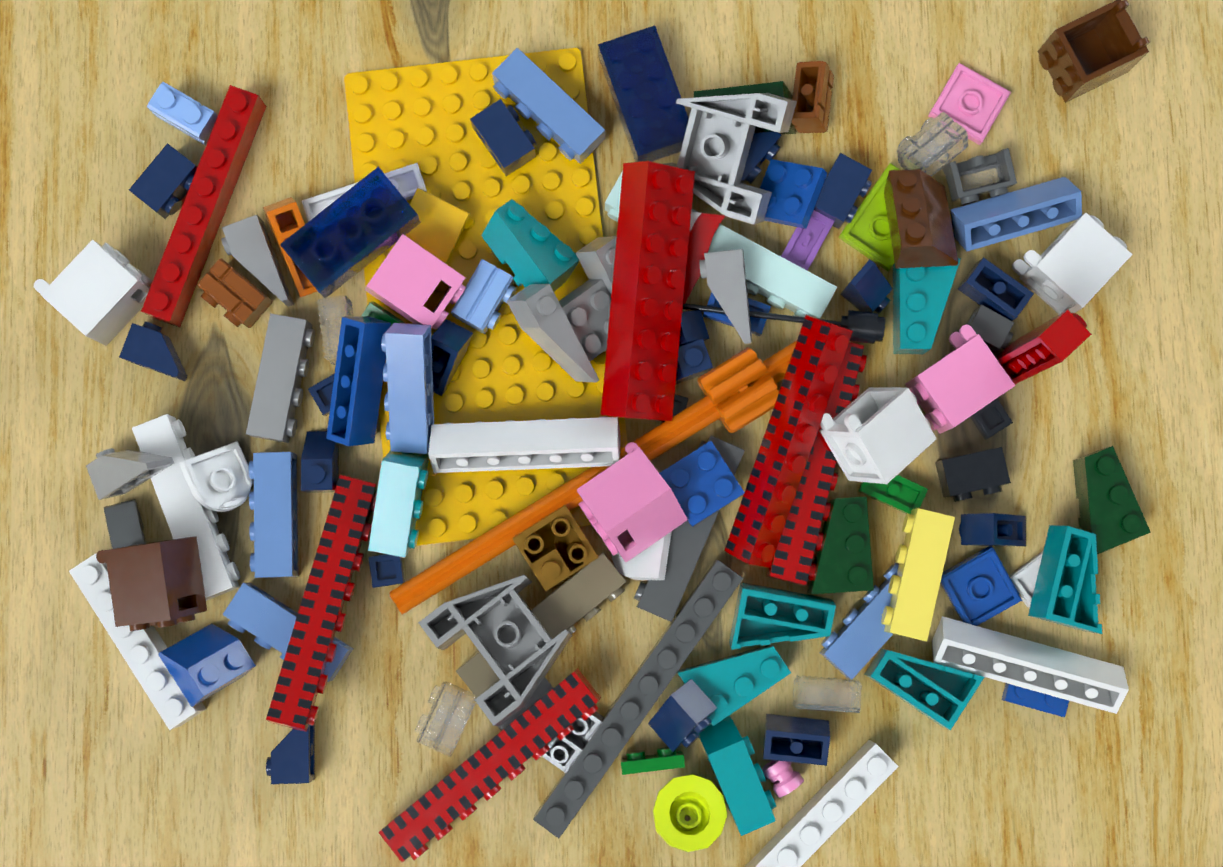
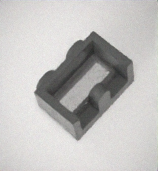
M1009 148L984 157L983 155L976 156L960 163H956V161L950 162L942 167L946 175L952 202L961 200L962 205L979 201V195L990 193L992 198L1009 193L1008 188L1017 184Z

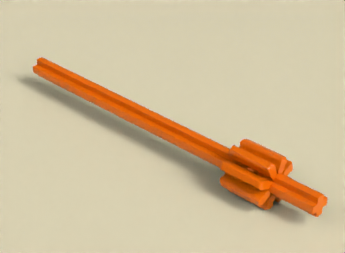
M797 340L764 361L757 357L754 350L747 347L697 379L699 387L704 392L703 399L673 416L672 421H665L633 442L652 461L718 419L729 433H735L774 408L779 394L776 383L785 377ZM625 447L620 449V459L628 455ZM610 466L589 468L390 591V597L398 610L403 615L516 545L512 539L514 536L563 505H566L569 511L579 506L578 504L583 500L577 489Z

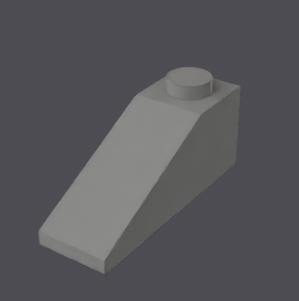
M257 215L222 227L225 237L221 241L227 255H232L285 305L288 307L294 305L264 222Z
M743 249L704 253L705 260H700L701 278H707V285L745 344L751 343L752 332Z
M107 449L97 453V459L86 465L98 500L128 493L174 464L172 457L132 450L115 452L114 449Z

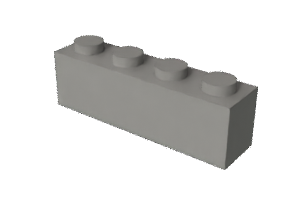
M270 313L246 430L247 435L289 443L290 437H294L297 429V419H294L296 407L301 406L303 399V389H300L302 377L307 376L309 369V359H306L308 347L313 346L315 339V330L312 329V324L309 321Z

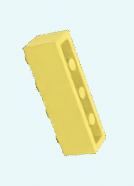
M920 508L912 509L911 514H906L902 531L906 532L904 545L900 544L898 546L895 562L899 563L897 575H892L888 588V593L892 594L890 606H885L881 619V624L885 625L884 632L927 642L955 517Z

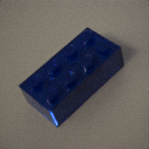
M654 25L598 44V58L635 162H652L680 152L689 118L685 106L676 104L677 99H681V95L656 26Z
M377 167L283 241L280 246L317 291L326 299L395 244L402 234L406 235L421 221L410 204L382 170Z

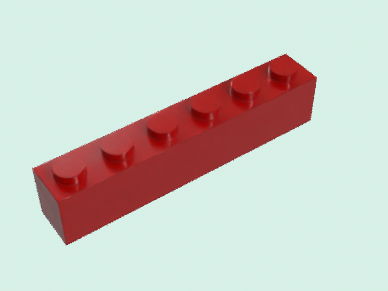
M1066 310L1013 341L996 359L1012 382L1017 384L1063 362L1092 334L1086 329L1087 324L1081 316Z

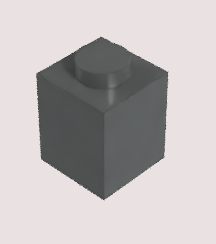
M983 305L974 310L967 323L977 335L981 336L992 353L1000 348L1005 349L1013 337V333L1010 330L1014 322Z

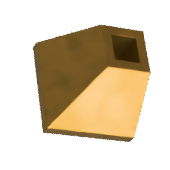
M563 505L512 538L545 591L599 558L566 505Z

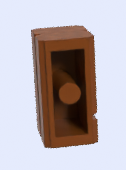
M824 61L799 62L796 65L792 100L797 101L791 122L795 125L798 133H825L828 130L834 75L829 70L828 64Z
M222 258L218 259L197 285L204 291L201 297L212 307L216 308L219 304L227 310L223 316L236 327H239L242 323L246 327L251 328L260 318V315L272 304V300Z

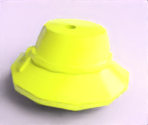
M690 774L672 778L658 791L653 808V817L656 832L669 846L685 852H692L708 848L722 834L727 811L724 796L714 783L709 779ZM688 816L690 821H686L685 817Z

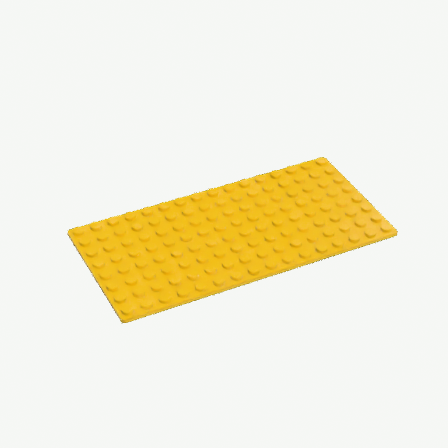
M578 48L524 53L588 113L581 51ZM509 55L346 74L344 83L355 183L418 163L428 193L471 213L449 262L445 263L466 277L462 283L464 287H466L481 259L509 273L513 277L515 276L507 263L502 264L481 236L494 212L511 199L523 206L531 216L546 226L552 234L568 245L575 253L597 237H603L593 152L581 164L574 158L570 161L560 152L558 148L560 145L553 138L548 140L538 131V124L531 117L527 120L515 109L517 105L509 97L507 99L502 98L493 88L492 72ZM499 99L502 100L506 107L511 105L520 118V121L517 122L522 131L528 129L537 143L534 146L536 157L508 176H505L474 131L470 118ZM412 199L358 216L365 286L368 285L398 241L395 236ZM580 261L566 283L554 292L558 301L589 280ZM440 281L424 304V307L433 312L450 286ZM516 282L513 286L517 287L514 295L525 288L523 284L518 286ZM366 292L367 306L369 302L374 301L404 323L413 324ZM503 302L498 312L502 315L493 330L488 328L485 334L453 317L451 311L456 303L453 305L448 303L444 311L449 313L445 320L447 319L472 332L473 335L466 354L445 393L441 397L433 392L434 424L578 419L605 416L601 415L606 350L590 361L599 381L596 383L576 382L521 329L508 303ZM431 328L432 336L436 332V330L433 328ZM384 380L379 406L383 458L391 450L390 440L386 439L389 411H385L384 399L388 392V385ZM618 417L620 449L628 444L625 418ZM429 459L427 483L421 496L423 510L415 526V530H419L416 546L476 539L591 467L434 473ZM580 506L570 511L579 527L591 525Z

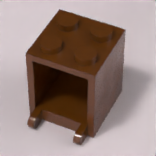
M1116 0L1056 29L1038 50L1041 66L1048 70L1053 79L1052 83L1057 95L1062 96L1065 103L1128 73L1149 52L1146 46L1150 41L1147 37L1141 38L1126 10L1129 6L1127 0Z
M197 536L131 545L97 552V561L99 563H107L115 627L129 625L130 631L147 629L150 626L156 625L157 628L177 625L180 622L196 620L195 614L207 611Z

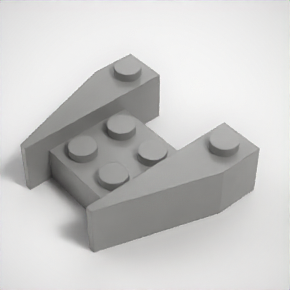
M770 93L677 99L676 104L690 107L691 112L678 163H665L664 165L695 171L693 193L723 215L753 225L764 222L772 192L741 183L756 126L778 133L789 132L797 101Z
M617 236L597 237L576 252L589 280L560 301L555 296L550 284L529 285L507 300L521 329L576 382L596 383L599 381L590 361L607 349Z
M526 575L445 602L418 622L436 648L441 650L447 649L463 635L467 634L500 680L475 699L493 726L502 725L525 707L572 637V634L565 629L552 639L518 594L532 583Z

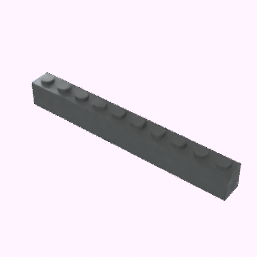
M719 560L714 561L605 714L580 753L536 811L533 818L535 822L558 839L561 837L741 583L743 578Z

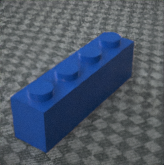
M369 316L342 317L326 439L346 446L375 443L383 384V367L386 362V352L382 351L381 341L383 334L390 328V322Z

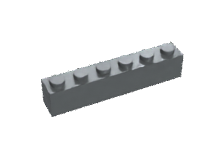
M710 436L707 442L701 440L698 448L712 441L733 475H735L745 450L713 436ZM719 510L691 527L687 520L672 531L665 580H648L647 583L640 582L633 598L639 601L636 607L672 622Z

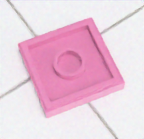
M958 63L928 116L981 145L1011 92Z

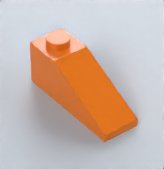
M290 197L263 207L299 297L301 298L329 287L296 201Z

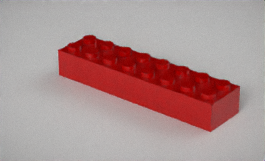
M651 161L623 163L601 415L672 421L695 171Z

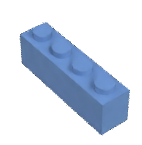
M518 48L492 72L493 88L502 98L507 99L509 97L517 104L515 109L527 120L531 117L538 124V131L548 140L553 138L560 145L558 147L560 152L570 161L574 158L581 164L605 140V129Z
M1061 177L950 209L953 235L967 252L1077 220L1082 216L1081 190L1066 177Z
M393 323L383 334L381 341L382 351L386 352L383 380L388 385V392L384 399L385 411H389L386 439L390 440L391 452L428 454L431 425L434 424L431 325Z
M293 452L253 453V461L249 462L250 479H254V491H251L249 494V506L251 510H254V522H251L249 527L250 539L254 541V553L250 555L251 572H255V578L299 577L297 454Z
M896 562L884 573L883 576L886 580L879 588L874 585V590L868 591L864 595L863 599L866 602L858 611L853 608L843 618L842 622L845 625L838 633L832 631L831 635L826 637L821 643L824 648L819 653L850 680L859 673L893 635L892 633L884 632L885 625L881 624V619L885 606H890L892 594L888 593V588L892 575H897L899 565Z
M243 583L223 613L225 617L230 619L228 625L241 633H244L245 630L256 636L254 641L268 650L271 647L277 649L282 653L280 658L284 660L298 613L252 583ZM336 637L333 640V643L337 644L334 660L332 663L327 662L324 674L328 675L327 682L334 680L353 650L352 647Z

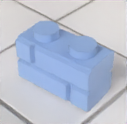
M165 82L159 85L147 105V108L157 118L205 146L207 145L218 117L213 110L204 105L202 106L196 100Z
M481 259L467 283L466 289L451 311L453 317L483 334L487 332L488 328L493 330L502 315L498 312L503 302L507 303V300L513 297L517 290V287L513 286L515 283L514 277Z

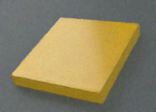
M417 188L395 238L399 240L401 235L404 234L441 261L448 263L471 213Z

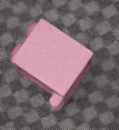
M402 234L366 286L365 291L413 324L431 325V328L436 330L449 314L444 311L448 303L452 305L456 303L466 289L462 285L466 277ZM443 281L450 287L432 312L424 307V304L439 282Z
M963 325L959 332H954L950 335L949 341L955 348L953 352L905 384L915 395L917 404L925 412L926 415L924 417L930 422L931 429L933 431L937 429L939 434L956 427L1015 386L981 336L977 335L970 325Z
M630 442L625 446V451L628 455L577 489L583 500L578 505L589 522L603 539L612 555L614 556L619 553L625 563L688 520L669 485L634 442Z

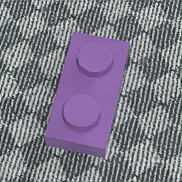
M813 210L807 228L797 227L781 257L808 271L834 221Z

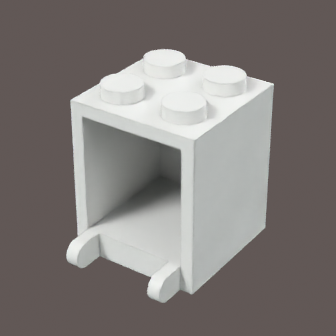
M1084 213L1067 226L1041 255L1034 250H1029L1024 254L1025 262L1021 259L1016 260L1012 264V269L1020 276V280L1058 314L1066 310L1075 313L1095 296L1133 254L1127 250V245L1123 240L1112 236L1104 229V224L1097 217Z
M91 240L51 284L43 279H38L34 283V288L86 337L107 346L142 309L150 289L149 284L152 281L139 269L133 267L129 263L130 261L117 249H114L106 242L101 246L94 240Z
M869 387L833 419L830 414L824 413L820 423L822 429L819 430L848 481L888 484L936 440L931 424L920 410L915 395L909 388Z

